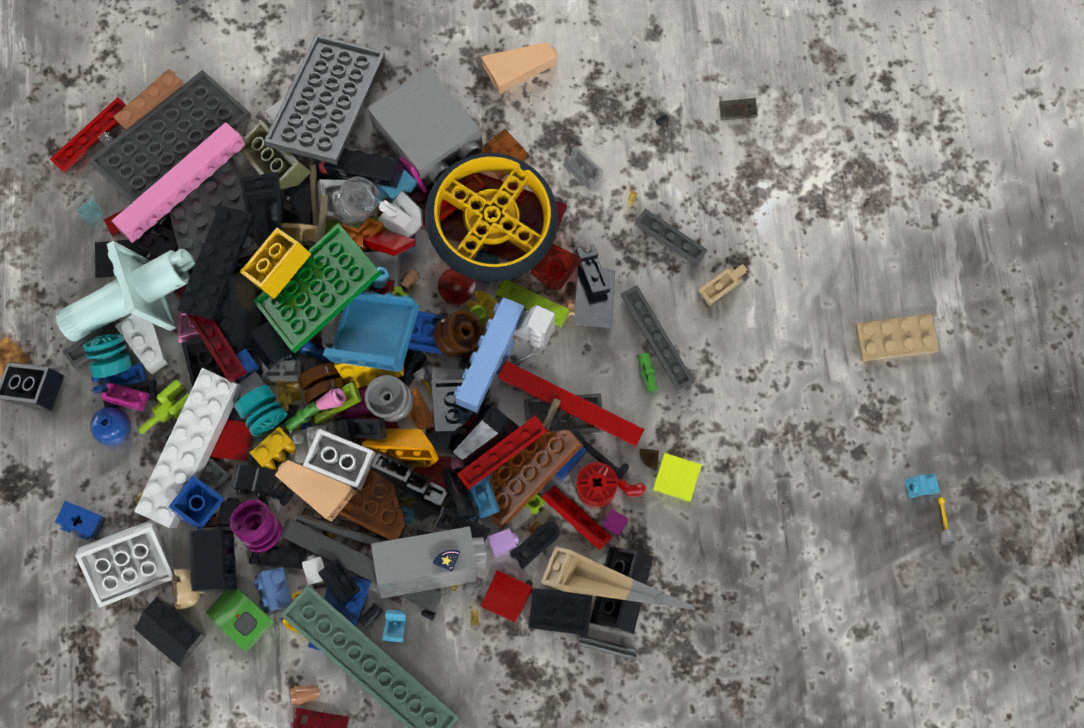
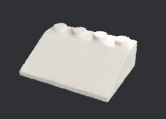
M153 520L78 547L75 555L99 608L170 581L174 574L162 537Z

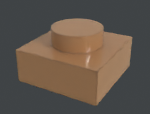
M411 269L409 273L406 272L403 275L401 286L404 291L409 293L419 279L418 272Z

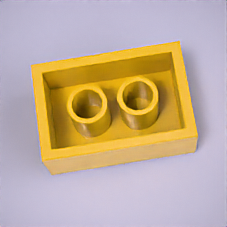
M276 227L240 273L275 299L311 253L298 241Z
M334 362L335 368L346 385L353 382L356 383L357 388L368 386L375 378L382 375L404 376V363L401 372Z

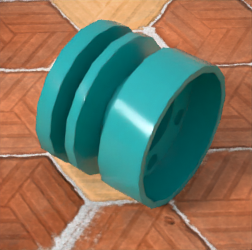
M123 334L102 335L83 345L84 351H88L86 358L96 359L89 364L93 378L112 376L124 372L133 366L129 353L120 352L127 347L126 343H121L124 341Z
M263 385L251 390L235 403L234 408L242 419H247L245 425L249 428L252 436H257L271 430L287 416L284 408H281V403L274 402L276 396L269 385Z

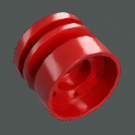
M595 462L586 465L581 469L577 477L576 491L578 498L583 504L591 508L607 506L616 495L618 486L616 473L604 463ZM593 481H595V482L601 481V484H600L601 487H599V486L593 487V484H594Z

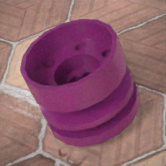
M261 500L245 501L231 515L230 527L232 532L252 552L267 551L281 537L282 525Z

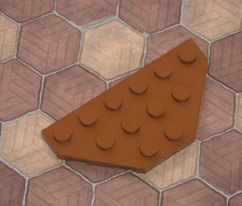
M547 431L493 472L491 486L500 511L490 515V517L499 528L503 529L583 446L571 431Z
M370 469L362 489L354 488L357 492L339 512V515L389 540L400 539L407 525L395 486Z

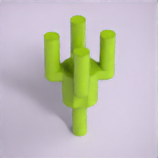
M176 379L157 395V399L160 402L151 409L154 415L137 429L142 435L159 420L165 424L173 416L176 419L179 418L189 393L178 402L175 399L187 390L185 386Z

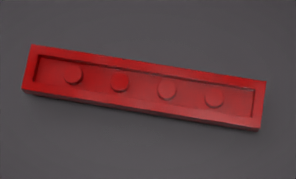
M117 97L55 153L50 160L63 173L67 172L118 125L114 116L126 104Z
M536 415L459 471L457 473L458 477L469 490L548 430Z

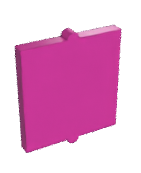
M400 157L399 159L405 171L416 180L418 188L424 193L427 192L414 166Z

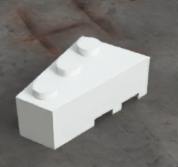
M538 305L530 308L529 311L526 310L514 335L529 341V344L535 348L542 347L545 349L555 329V313Z
M131 314L115 326L120 334H123L128 345L152 375H155L169 364L157 325Z

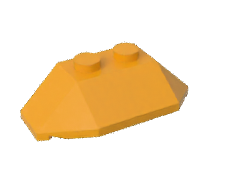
M387 428V438L368 439L361 445L374 451L376 454L378 451H381L408 464L413 463L415 467H430L439 459L432 444L420 429Z

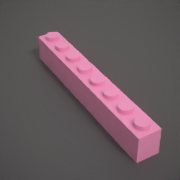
M224 123L112 220L114 225L130 242L133 243L139 239L143 233L154 226L158 220L165 214H168L173 207L183 201L189 193L198 188L204 180L212 176L219 167L227 163L235 153L245 146L240 134L230 125Z

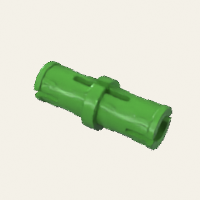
M642 353L638 355L642 370L640 374L644 378L647 393H652L659 390L655 378L656 371L652 366L650 353Z
M313 400L305 408H300L297 414L285 421L286 428L289 431L293 432L301 424L309 422L313 415L321 411L316 406V400Z

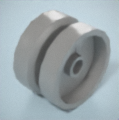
M382 375L375 378L368 385L365 392V402L368 409L377 417L384 418L388 422H397L410 413L413 406V394L411 389L399 378L391 375Z

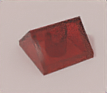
M552 244L545 257L530 273L551 291L561 290L582 258Z

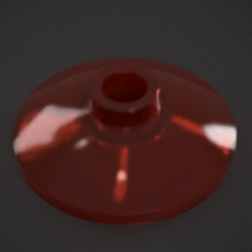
M452 268L446 270L438 280L440 296L451 304L465 303L475 292V280L458 273ZM459 285L461 288L457 291L454 290V286Z

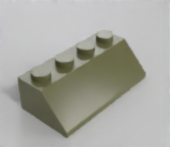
M260 120L243 138L245 146L242 147L240 152L260 175L278 172L281 189L299 185L311 171L296 154L265 146L264 140L270 126Z

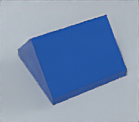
M192 475L168 508L181 521L197 530H202L225 498Z

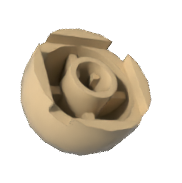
M174 569L172 594L177 597V602H173L174 608H190L198 602L200 594L204 592L192 591L191 570Z

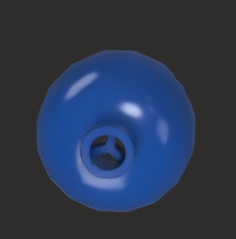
M105 407L93 415L90 422V431L99 443L106 446H117L126 440L125 438L128 433L130 434L131 421L122 410L114 407Z

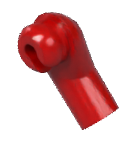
M624 478L618 481V487L628 497H640L646 491V486L643 483L630 485Z

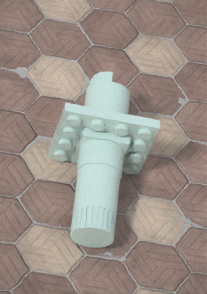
M112 241L107 244L108 257L113 263V273L117 279L59 310L56 314L59 329L68 340L70 339L73 342L129 314L136 315L171 331L176 328L166 295L188 284L190 279L188 270L192 269L196 263L185 249H179L176 252L170 250L153 260H149Z

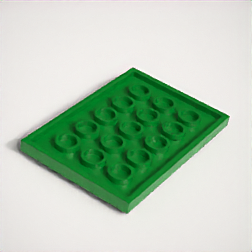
M339 223L308 250L311 255L275 299L263 291L253 300L294 353L382 275Z

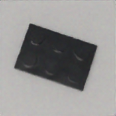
M533 588L528 629L588 636L593 595Z

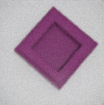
M611 509L602 527L619 536L629 519Z

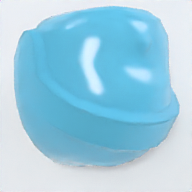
M377 267L382 275L371 285L375 288H383L389 279V273L386 268Z

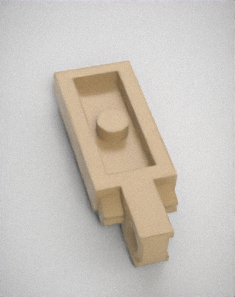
M743 264L735 270L733 267L727 268L701 287L698 293L709 306L739 285L742 281L741 276L746 273L747 268Z

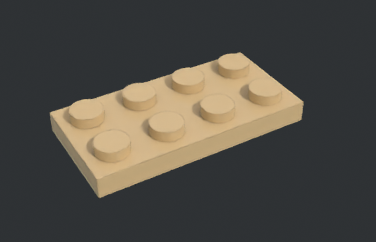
M932 314L861 322L855 325L862 361L939 351Z

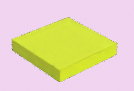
M664 453L653 491L690 502L702 465Z

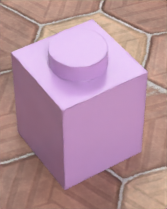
M510 528L488 536L495 557L515 550L517 548L516 544L519 543L516 533H511Z

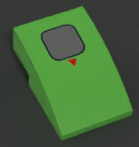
M238 586L237 590L224 592L205 612L246 652L252 648L275 622Z

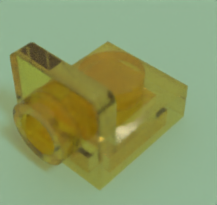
M299 382L279 383V402L282 405L281 408H284L285 411L289 410V403L301 399Z

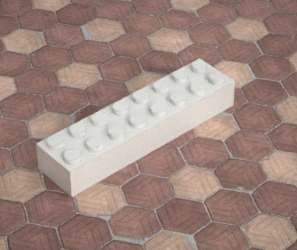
M201 369L134 512L168 528H177L180 519L168 506L192 475L200 479V475L239 396L242 385L235 382L230 383L227 378L207 369Z

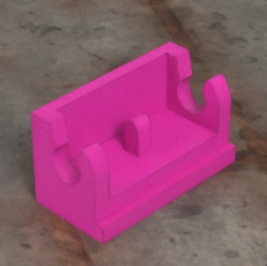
M108 382L106 384L108 391L107 393L103 392L101 396L106 402L144 412L149 393Z

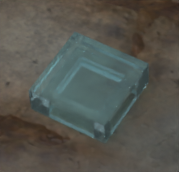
M93 199L77 209L88 225L104 216V213Z

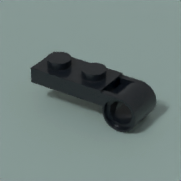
M342 417L334 419L335 435L343 439L387 438L384 418Z

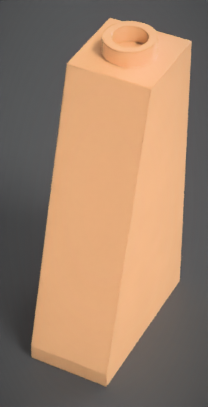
M545 42L481 57L483 68L499 94L557 65L558 54L554 47H550L549 43Z
M289 460L280 464L277 468L278 472L275 474L277 478L331 522L357 492L349 485Z

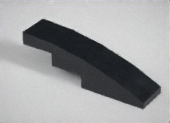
M378 451L370 465L372 470L389 482L440 509L448 495L449 490L432 483V478L414 471V466L381 451Z

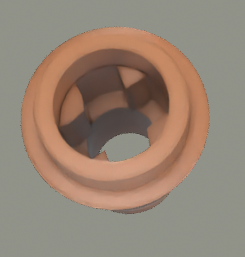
M318 685L294 686V688L289 689L292 705L297 704L299 706L320 697Z

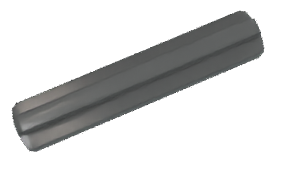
M581 635L579 639V646L632 660H635L637 656V649L584 635Z

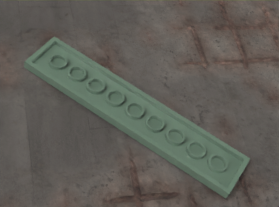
M309 585L303 589L280 615L406 727L452 728L459 719L454 712Z

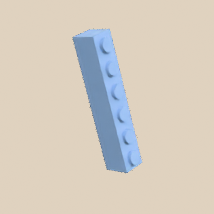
M504 297L501 303L497 302L493 311L495 315L493 319L488 320L485 328L487 332L485 336L482 335L478 342L480 347L477 353L473 352L470 359L472 364L469 369H465L462 376L464 381L461 386H457L454 393L457 405L476 413L484 400L524 314V305Z

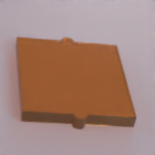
M7 337L0 342L1 376H3L7 362L25 364L30 359L28 355Z

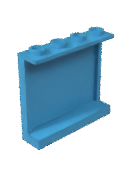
M374 291L362 292L343 309L332 349L325 348L323 355L335 363L401 372L420 306L414 301L413 297L408 295L397 297L391 293L381 295Z

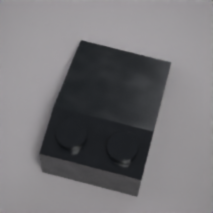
M7 362L0 381V400L37 410L52 411L64 375L49 367Z
M484 405L458 441L452 453L469 465L519 426L494 405Z

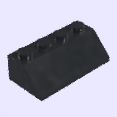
M609 546L605 567L646 585L653 556L639 550ZM596 596L590 624L634 634L642 602Z

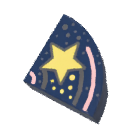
M444 551L435 558L433 564L452 572L460 551Z

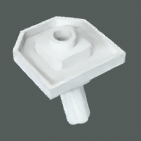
M404 191L392 203L386 200L379 203L380 206L378 208L383 214L378 220L389 231L411 238L423 225V210Z

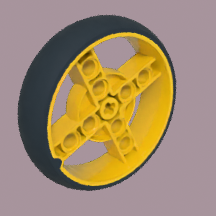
M482 153L461 159L448 167L440 175L427 199L425 223L432 246L448 266L472 279L497 282L513 279L525 274L545 257L556 236L558 212L551 188L533 167L513 156L499 153ZM479 172H499L509 175L499 190L486 189L478 193L471 191L458 182L466 176ZM514 185L517 189L510 190L508 186ZM526 185L538 198L543 211L544 221L541 235L520 222V213L515 200ZM457 194H462L465 197L463 199H458L455 196ZM443 199L464 212L463 219L468 234L456 250L447 241L441 229L440 207ZM505 200L507 204L501 205L497 201ZM478 204L481 208L473 209L471 206ZM507 224L510 225L512 229L506 230L503 228V226ZM483 229L486 233L480 235L477 233V230ZM526 235L528 239L521 240L519 236ZM507 240L526 252L519 259L503 264H485L474 261V258L484 244L497 245ZM473 244L476 248L470 250L466 245Z

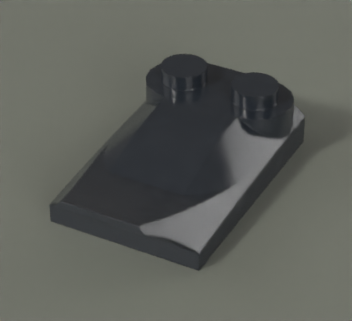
M202 338L182 342L192 388L202 368L226 378Z

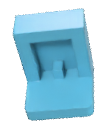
M936 474L917 475L905 480L909 498L940 493Z
M398 609L386 610L383 641L403 643L406 612Z

